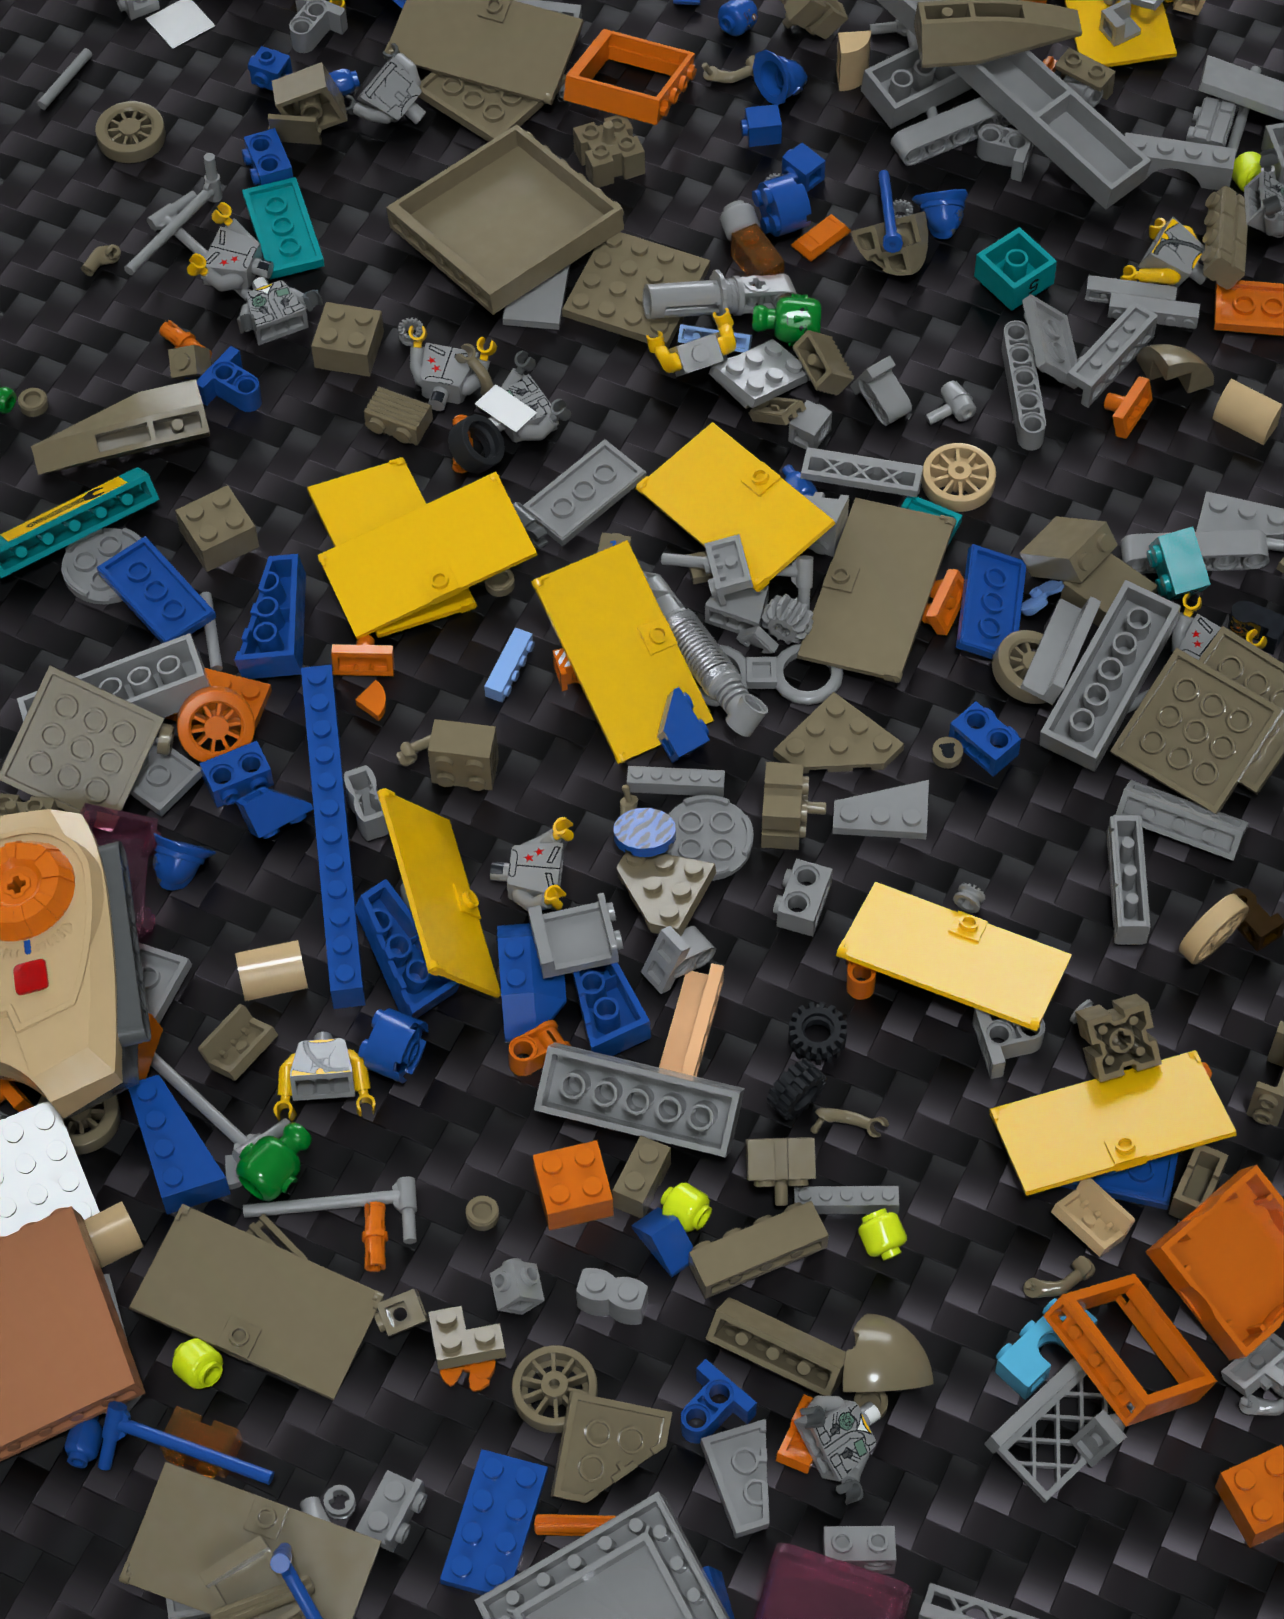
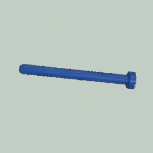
M881 170L878 177L886 235L883 237V247L887 252L895 253L902 248L903 240L902 236L897 233L890 175L887 170Z

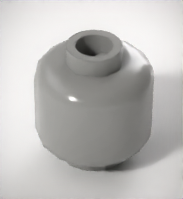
M742 200L727 204L720 215V222L726 238L732 242H739L741 245L750 243L755 239L754 235L760 230V222L754 207L749 203H744Z

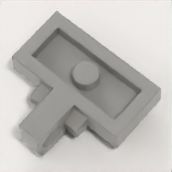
M1275 1333L1271 1334L1247 1357L1235 1359L1221 1371L1223 1380L1246 1398L1260 1387L1265 1391L1271 1387L1275 1393L1284 1398V1340Z

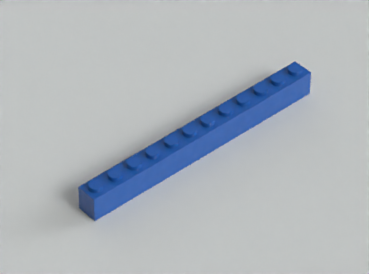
M332 665L301 668L330 992L334 1009L364 1006L366 1002L358 920L354 910L356 899Z

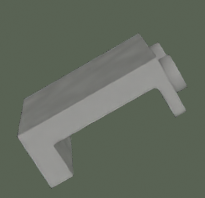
M604 893L597 894L598 901L595 903L542 914L540 905L528 908L530 926L543 979L619 962L618 950L623 949L622 938L619 930L613 931L611 922L616 921L615 911L612 902L606 903Z

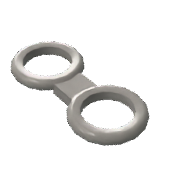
M801 644L788 647L781 651L777 657L746 658L741 652L730 646L719 645L738 669L742 677V684L747 690L776 689L782 697L793 703L812 705L824 702L833 692L836 693L842 684L843 669L827 665L831 677L826 685L820 689L802 691L790 686L785 680L784 669L789 662L797 658ZM698 686L706 705L721 706L718 701L712 700Z

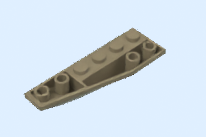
M942 0L918 2L914 19L922 68L978 65L1082 35L1078 10L1022 0Z
M194 379L138 392L31 446L38 475L209 437L210 431L197 381Z

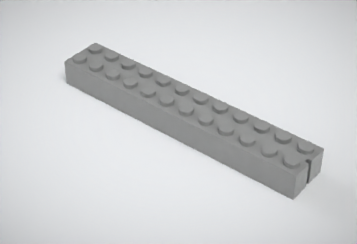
M942 0L877 1L916 36L914 19L917 3ZM1030 50L978 65L949 66L1104 209L1109 208L1145 181L1151 160Z

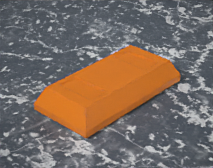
M830 214L792 243L791 247L812 262L849 234L851 230Z

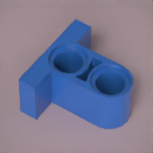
M230 346L197 379L201 399L206 406L216 396L244 412L256 411L262 405L258 378L243 369L240 351L233 346Z
M704 1359L696 1368V1381L703 1388L681 1412L682 1436L685 1440L694 1444H699L701 1438L712 1435L732 1413L748 1424L756 1416L757 1410L756 1401L707 1359ZM722 1394L728 1400L719 1404L713 1402L711 1397ZM699 1418L705 1424L702 1427L693 1428L689 1426L688 1421Z

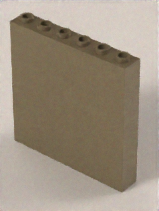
M517 124L386 207L390 228L493 315L624 229V211L618 202H613L599 187L593 186L583 174L573 170L564 159L558 158L548 146L542 145L529 131L523 130Z

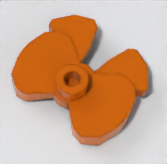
M496 1360L442 1369L439 1372L443 1382L450 1387L456 1384L463 1371L470 1373V1390L472 1392L482 1391L490 1385V1379L496 1369Z

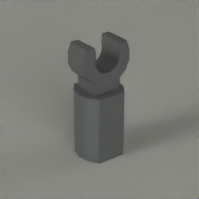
M520 502L513 503L532 544L540 550L548 544V541L544 538L548 535V532L541 525H538L537 519Z

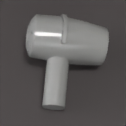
M952 380L941 388V395L946 404L926 414L925 417L930 425L951 414L958 421H967L976 413V406L972 396L957 381Z

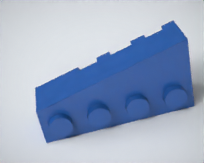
M298 554L269 556L258 587L259 595L257 601L253 603L250 611L251 619L248 628L244 629L241 638L243 641L241 649L237 651L234 659L241 676L248 679L300 675L301 668H303L306 572Z
M383 880L360 895L354 910L399 1012L419 1018L456 993L460 983L440 975L434 976L428 973L412 912L388 880Z
M618 962L572 972L590 1051L614 1056L651 1038L650 1020Z
M160 1075L139 1080V1084L129 1088L166 1213L170 1214L179 1211L182 1204L192 1207L230 1195L226 1176Z

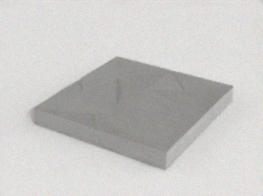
M659 1491L474 1600L483 1619H730L665 1496Z

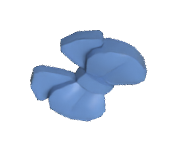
M1051 580L1039 587L1033 588L1029 592L1031 598L1022 603V614L1024 616H1031L1048 604L1046 598L1061 592L1064 588L1062 580L1059 582Z

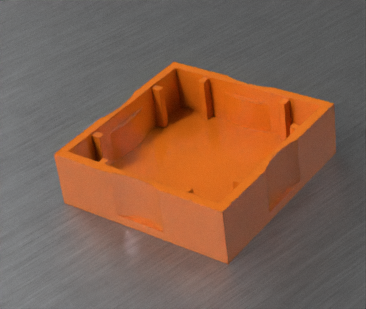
M1256 1164L1239 1170L1145 1251L1229 1360L1247 1357L1273 1334L1284 1321V1199Z

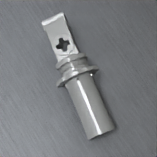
M713 270L709 280L645 284L643 288V309L647 319L711 315L713 321H715L713 313L716 312L717 316L725 314V308H728L733 316H741L744 313L753 314V307L756 306V303L776 309V303L780 298L791 297V294L797 293L790 277L786 274L752 275L749 277L736 275L725 279L720 270Z

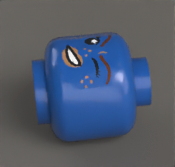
M729 0L718 10L719 25L723 31L731 36L737 37L744 34L757 22V7L752 0Z

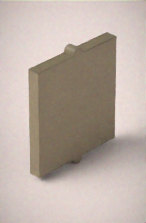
M268 114V130L275 128L281 142L321 145L322 128L318 126L316 117Z

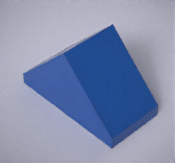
M657 1207L631 1225L634 1232L671 1278L689 1266V1252L692 1251L693 1245L676 1216L663 1215L662 1209Z

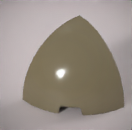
M925 211L895 219L897 233L902 236L903 240L902 248L895 253L887 252L883 247V237L886 235L884 222L851 231L853 240L863 257L867 261H873L882 267L883 272L899 276L911 275L918 272L925 261L928 249V226Z
M1155 344L1143 347L1137 355L1136 360L1149 380L1163 376L1167 381L1178 377L1187 393L1214 385V375L1208 365L1199 356L1183 347L1170 344Z
M866 1314L857 1322L853 1329L855 1346L853 1349H848L845 1355L843 1392L896 1391L934 1384L929 1359L919 1341L907 1328L888 1317L877 1314Z

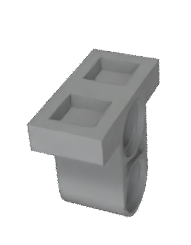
M295 0L297 14L289 23L292 47L296 52L307 53L312 51L329 30L343 35L348 29L345 8L326 0Z
M995 124L983 125L978 132L976 151L978 157L984 161L1012 167L1011 179L1021 182L1034 144L1019 130Z
M890 355L867 368L850 385L855 395L863 394L878 420L885 426L912 411V405L907 394L892 372L896 364Z
M671 926L661 929L641 973L662 994L671 989L676 978L708 963L714 956L716 948L696 926L685 928L681 937Z
M974 1008L972 1024L990 1079L1003 1077L1006 1064L1005 1059L1031 1054L1041 1048L1045 1033V1022L1043 1019L1036 1032L1005 1019L992 1021L989 1013ZM1023 1031H1032L1036 1035L1028 1036ZM992 1038H1002L1005 1042L997 1043Z

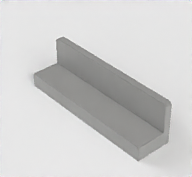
M1090 596L1082 609L1063 599L1057 602L1021 683V689L1053 705L1067 683L1101 601Z

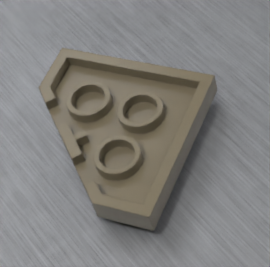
M833 692L774 749L773 756L782 763L804 764L803 774L809 773V770L827 769L828 772L853 771V768L871 767V770H884L904 750V743Z
M627 850L616 867L619 880L627 888L631 900L638 912H641L650 932L659 934L661 929L671 926L680 937L716 874L715 863L664 853L653 857H637Z
M570 1392L551 1497L587 1503L604 1489L616 1483L637 1468L638 1465L666 1447L672 1412Z

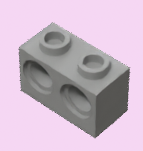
M796 858L793 869L787 868L782 884V887H785L783 896L777 895L774 903L773 913L777 914V927L813 937L832 884V868ZM801 882H810V883H812V885L805 886V885H802V884H800V883H801ZM792 908H800V909H802L803 911H801V912H794V911H792L791 909H792Z
M824 1526L822 1540L824 1574H894L896 1566L895 1526Z

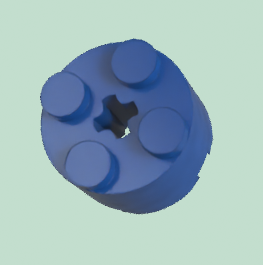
M788 173L758 184L757 190L752 191L753 202L760 209L762 216L760 218V225L765 234L771 233L773 236L779 237L806 228L811 224V221H807V215L811 214L810 201L803 184H797L793 179L798 177L795 173Z
M388 1008L385 1011L378 1009L372 1019L371 1026L373 1030L369 1039H365L362 1042L358 1056L364 1059V1065L368 1070L404 1083L407 1081L403 1077L405 1073L412 1075L422 1057L426 1041L421 1039L422 1030L428 1032V1024L392 1008Z

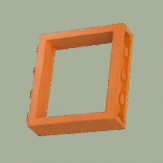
M603 29L567 73L563 100L657 125L663 116L668 115L670 106L676 104L679 94L685 92L688 82L694 80L697 72L694 65L695 53ZM608 59L671 76L656 97L592 80Z
M1135 1273L1062 1294L1043 1315L1126 1427L1196 1403L1217 1383L1215 1377ZM1122 1294H1126L1130 1300L1126 1302ZM1116 1301L1179 1384L1147 1394L1085 1310ZM1062 1316L1067 1317L1064 1321L1060 1319ZM1130 1403L1135 1407L1132 1410L1133 1413L1127 1408Z

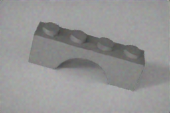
M1125 133V137L1151 160L1146 179L1155 171L1173 168L1193 175L1198 180L1201 188L1219 190L1224 186L1230 188L1236 148Z

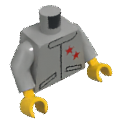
M221 202L217 206L218 210H214L212 213V220L217 224L224 223L226 226H220L205 258L198 253L191 256L187 272L191 276L200 274L204 285L213 286L221 292L233 289L246 290L250 288L256 275L270 278L274 264L271 261L263 260L261 244L235 218L231 219L229 217L232 213L231 207L227 203Z
M411 325L408 331L410 338L413 340V346L410 347V370L415 383L422 388V396L429 398L428 404L432 405L433 410H444L446 402L460 404L467 395H471L481 387L478 377L467 363H459L455 359L456 354H463L465 357H468L465 350L427 342L425 347H422V342L427 337V331L422 326L423 333L420 337L416 338L413 336L414 326ZM480 337L476 346L481 354L479 357V352H476L475 357L488 371L490 365L488 357L496 352L497 345L491 340L489 349L484 350L485 338Z
M1188 592L1182 600L1185 610L1180 612L1179 621L1172 631V652L1178 648L1199 660L1221 627L1198 613L1195 617L1192 616L1193 612L1199 610L1202 606V599L1199 596L1197 604L1190 607L1187 605V600L1191 593ZM1256 629L1250 630L1246 635V640L1253 644V638L1257 635L1258 631ZM1263 636L1260 642L1253 645L1263 649L1267 644V638Z
M560 817L554 822L553 829L521 845L513 846L510 863H491L490 880L507 882L508 898L526 911L530 907L539 905L541 910H560L563 907V903L559 898L567 895L561 888L564 849L563 843L560 842L561 838L565 841H571L574 838V833L567 829L572 827L573 823L565 817Z

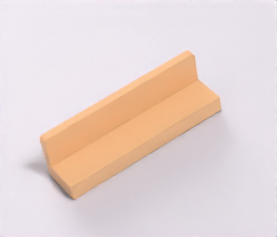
M711 963L709 974L695 971L685 974L659 1068L698 1076L724 982V966Z

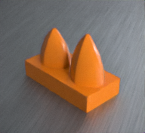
M948 569L944 579L935 581L930 597L934 600L932 603L927 604L921 620L924 623L930 624L937 635H948L961 608L964 578L958 569Z

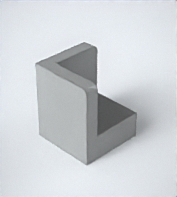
M1123 0L1101 10L1099 30L1114 47L1141 34V28L1130 17V0Z

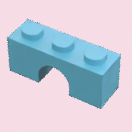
M1052 1299L1043 1309L1042 1313L1045 1314L1058 1299ZM1085 1310L1096 1325L1098 1320L1089 1311ZM1044 1316L1036 1323L1033 1320L1027 1323L1019 1333L1021 1338L1013 1345L1007 1343L996 1355L998 1360L995 1373L1024 1400L1049 1377L1051 1364L1042 1357L1039 1348L1045 1344L1053 1343L1062 1346L1070 1353ZM1066 1316L1060 1317L1062 1321L1067 1318Z

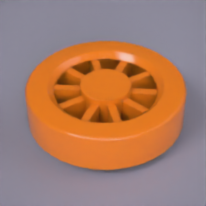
M209 686L195 691L182 703L177 715L176 725L180 743L191 757L200 762L252 743L254 738L255 721L250 705L243 696L227 687ZM216 703L215 710L210 711L208 705ZM222 704L229 706L223 713L221 712ZM202 707L206 712L205 716L197 713ZM234 712H236L239 716L237 718L228 719ZM193 719L203 723L191 726ZM241 725V732L229 727ZM203 732L196 740L194 739L192 733ZM226 735L237 739L231 747L225 738ZM208 738L211 739L209 750L201 747ZM221 739L226 749L215 751L216 740Z

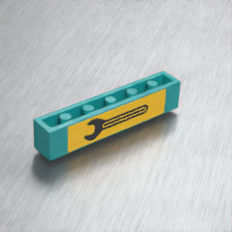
M136 467L0 534V578L160 500L149 474Z

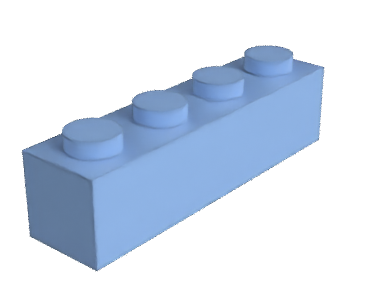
M680 324L678 342L687 343L717 333L719 330ZM734 332L736 349L734 351L744 353L750 350L752 335Z
M514 628L484 686L485 697L503 703L505 697L510 695L512 683L517 681L520 668L525 666L527 655L534 648L535 642H533L532 633Z

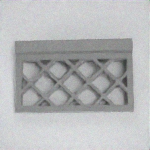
M1075 1358L1071 1359L984 1443L993 1454L997 1452L1044 1503L1087 1463L1079 1452V1461L1076 1464L1060 1463V1445L1073 1446L1068 1439H1060V1421L1078 1422V1432L1084 1427V1423L1090 1422L1094 1417L1084 1416V1398L1101 1399L1102 1410H1105L1108 1414V1402L1101 1393L1083 1392V1378L1087 1374ZM1077 1384V1392L1070 1391ZM1063 1397L1078 1398V1416L1060 1415V1400ZM1130 1403L1127 1406L1129 1411L1133 1413L1132 1410L1135 1407L1132 1405V1403ZM1054 1406V1414H1046ZM1039 1420L1054 1421V1439L1036 1438V1423ZM1030 1429V1437H1022ZM1016 1442L1030 1443V1462L1018 1461L1008 1449ZM1036 1444L1054 1445V1463L1036 1462ZM1024 1467L1030 1468V1473ZM1036 1468L1055 1469V1484L1048 1491L1036 1480ZM1061 1470H1069L1061 1477Z

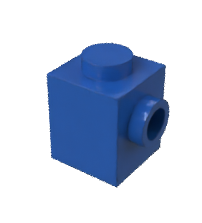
M778 104L745 108V119L740 120L742 137L747 136L749 147L781 144L782 122Z
M800 143L794 149H789L782 157V174L795 173L798 176L793 178L797 184L802 183L806 192H808L825 179L826 160L804 143Z

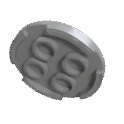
M101 528L69 544L65 549L66 553L63 557L61 568L63 579L68 589L76 597L93 604L105 605L123 601L98 574L97 567L140 540L141 537L127 528Z
M696 795L684 799L683 803L669 812L668 815L675 822L676 840L674 844L671 843L669 845V849L664 854L715 863L716 874L712 881L734 874L749 859L754 839L752 823L748 815H745L741 809L730 803L729 799L717 795Z

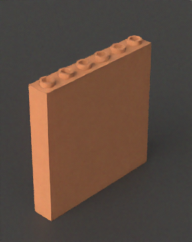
M72 1206L58 1208L50 1216L38 1222L26 1223L20 1227L19 1231L8 1236H0L1 1462L84 1421L107 1412L108 1404L112 1401L126 1403L146 1393L84 1219Z

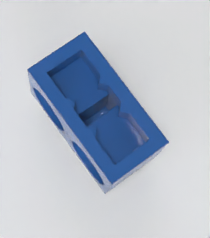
M275 128L244 137L245 149H242L241 152L245 165H251L252 167L250 175L254 185L259 184L260 186L293 178L292 166Z
M977 701L950 723L949 737L957 739L963 746V752L993 777L1019 755L1021 738L1012 727L1004 725L997 719L992 710L984 708ZM976 726V727H979L980 729H974V728H971V727ZM994 745H1000L1002 748L994 747Z
M257 741L199 763L203 780L216 808L234 804L236 800L262 786L268 788L274 785L271 768ZM253 769H256V770H257V771H255V772H248V771L253 770ZM222 781H228L225 784H219Z

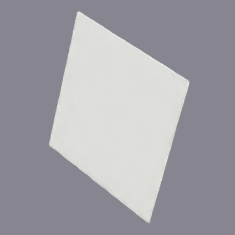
M179 0L145 18L172 49L215 27L214 23L193 0Z

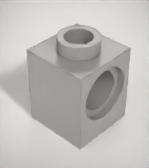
M806 400L804 403L806 410L797 412L798 416L789 423L788 441L806 450L807 447L817 449L831 430L832 411L821 404H815Z

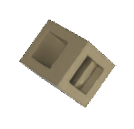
M411 1289L376 1304L379 1312L374 1313L378 1328L381 1333L386 1331L390 1337L430 1322L419 1292L416 1289ZM399 1308H404L407 1312V1317L403 1321H398L395 1318V1312Z

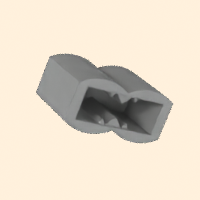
M367 765L346 771L344 782L347 800L351 810L356 814L360 834L367 841L388 835L389 831L381 803L378 799L377 782L373 771Z
M585 1268L582 1270L576 1288L577 1307L590 1315H610L620 1323L639 1325L642 1324L648 1306V1286L635 1278H615L605 1270Z

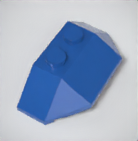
M529 923L497 926L505 1042H510L515 1037L536 1028L545 1021L553 1020L567 1003L565 974L543 979Z

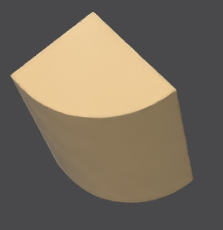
M871 31L838 33L836 74L839 91L852 90L862 85L864 70L869 68Z
M1231 378L1216 405L1213 420L1264 445L1278 426L1283 404Z
M298 940L235 953L245 1001L308 988Z
M122 1201L84 1220L101 1268L143 1247L136 1228Z

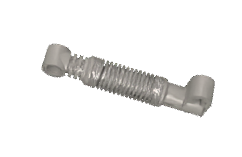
M643 571L655 599L676 638L678 647L684 659H686L685 661L691 674L707 696L714 701H718L727 713L726 722L729 727L742 736L750 737L768 713V708L760 699L748 692L742 684V677L737 668L722 651L719 644H717L691 609H686L661 575Z

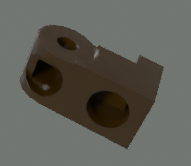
M1237 888L1230 893L1236 894L1249 906L1248 914L1237 929L1257 952L1282 936L1284 919L1278 912L1270 917L1257 903L1255 894L1249 889Z

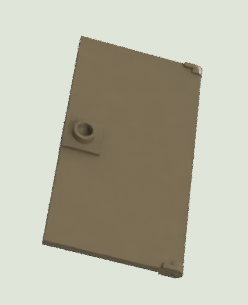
M406 0L385 52L393 54L394 51L391 44L395 43L400 53L409 58L417 68L552 105L584 21L580 18L514 0Z
M855 497L813 611V627L809 635H806L805 639H803L797 658L899 683L902 679L903 671L949 540L955 528L956 519L945 515L938 516Z
M182 1204L129 1309L193 1338L201 1339L224 1353L246 1363H251L334 1401L370 1327L374 1313H377L378 1308L376 1304L384 1300L385 1294Z
M165 1462L128 1559L120 1574L119 1582L136 1586L210 1614L211 1611L218 1609L219 1606L209 1588L203 1583L199 1573L261 1535L272 1552L281 1543H288L291 1546V1563L299 1577L308 1575L311 1578L314 1593L310 1597L323 1619H353L382 1541Z

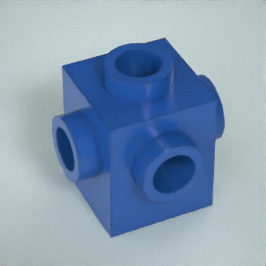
M263 46L260 47L255 55L251 56L248 62L251 83L272 91V80L293 73L289 55Z

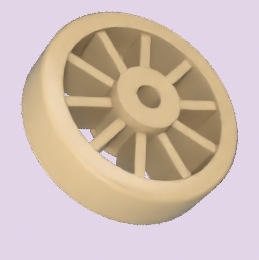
M950 443L938 447L926 458L923 465L922 488L928 499L934 504L954 512H966L979 508L993 494L996 468L990 456L980 448L966 443ZM966 491L969 495H963V492ZM951 492H957L958 495H952Z
M1236 894L1225 896L1212 906L1189 930L1179 945V952L1191 964H1198L1204 961L1240 926L1248 914L1249 906Z

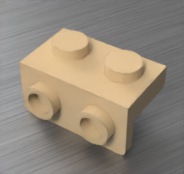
M1091 1178L1081 1180L1076 1190L1057 1202L1051 1211L1099 1257L1122 1242L1135 1222V1218Z

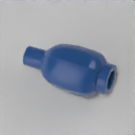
M340 69L329 73L343 97L352 94L356 87H360L356 70L350 72L348 69Z
M789 464L783 467L782 472L785 475V481L793 488L799 490L802 495L813 496L817 492L813 482L800 479L801 472L795 471L792 465Z
M99 1415L69 1430L65 1442V1451L68 1455L67 1462L77 1468H85L89 1461L97 1457L102 1443V1427L98 1422Z

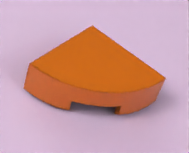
M375 680L355 701L359 708L377 721H380L385 714L386 695L382 685Z

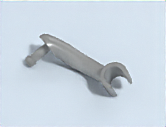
M1251 1394L1248 1398L1243 1396L1240 1399L1239 1408L1247 1415L1277 1416L1284 1413V1398L1271 1401Z

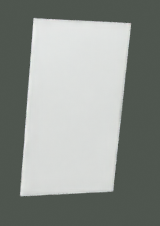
M496 384L475 403V405L514 432H517L537 413Z

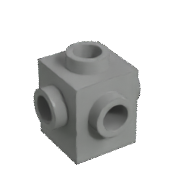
M512 1258L504 1261L501 1267L490 1273L498 1311L523 1315L545 1301L537 1264L524 1262L519 1258Z

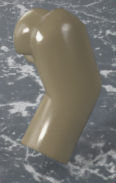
M115 244L95 248L81 266V270L86 275L93 276L99 266L113 264L119 260L121 255L120 248Z

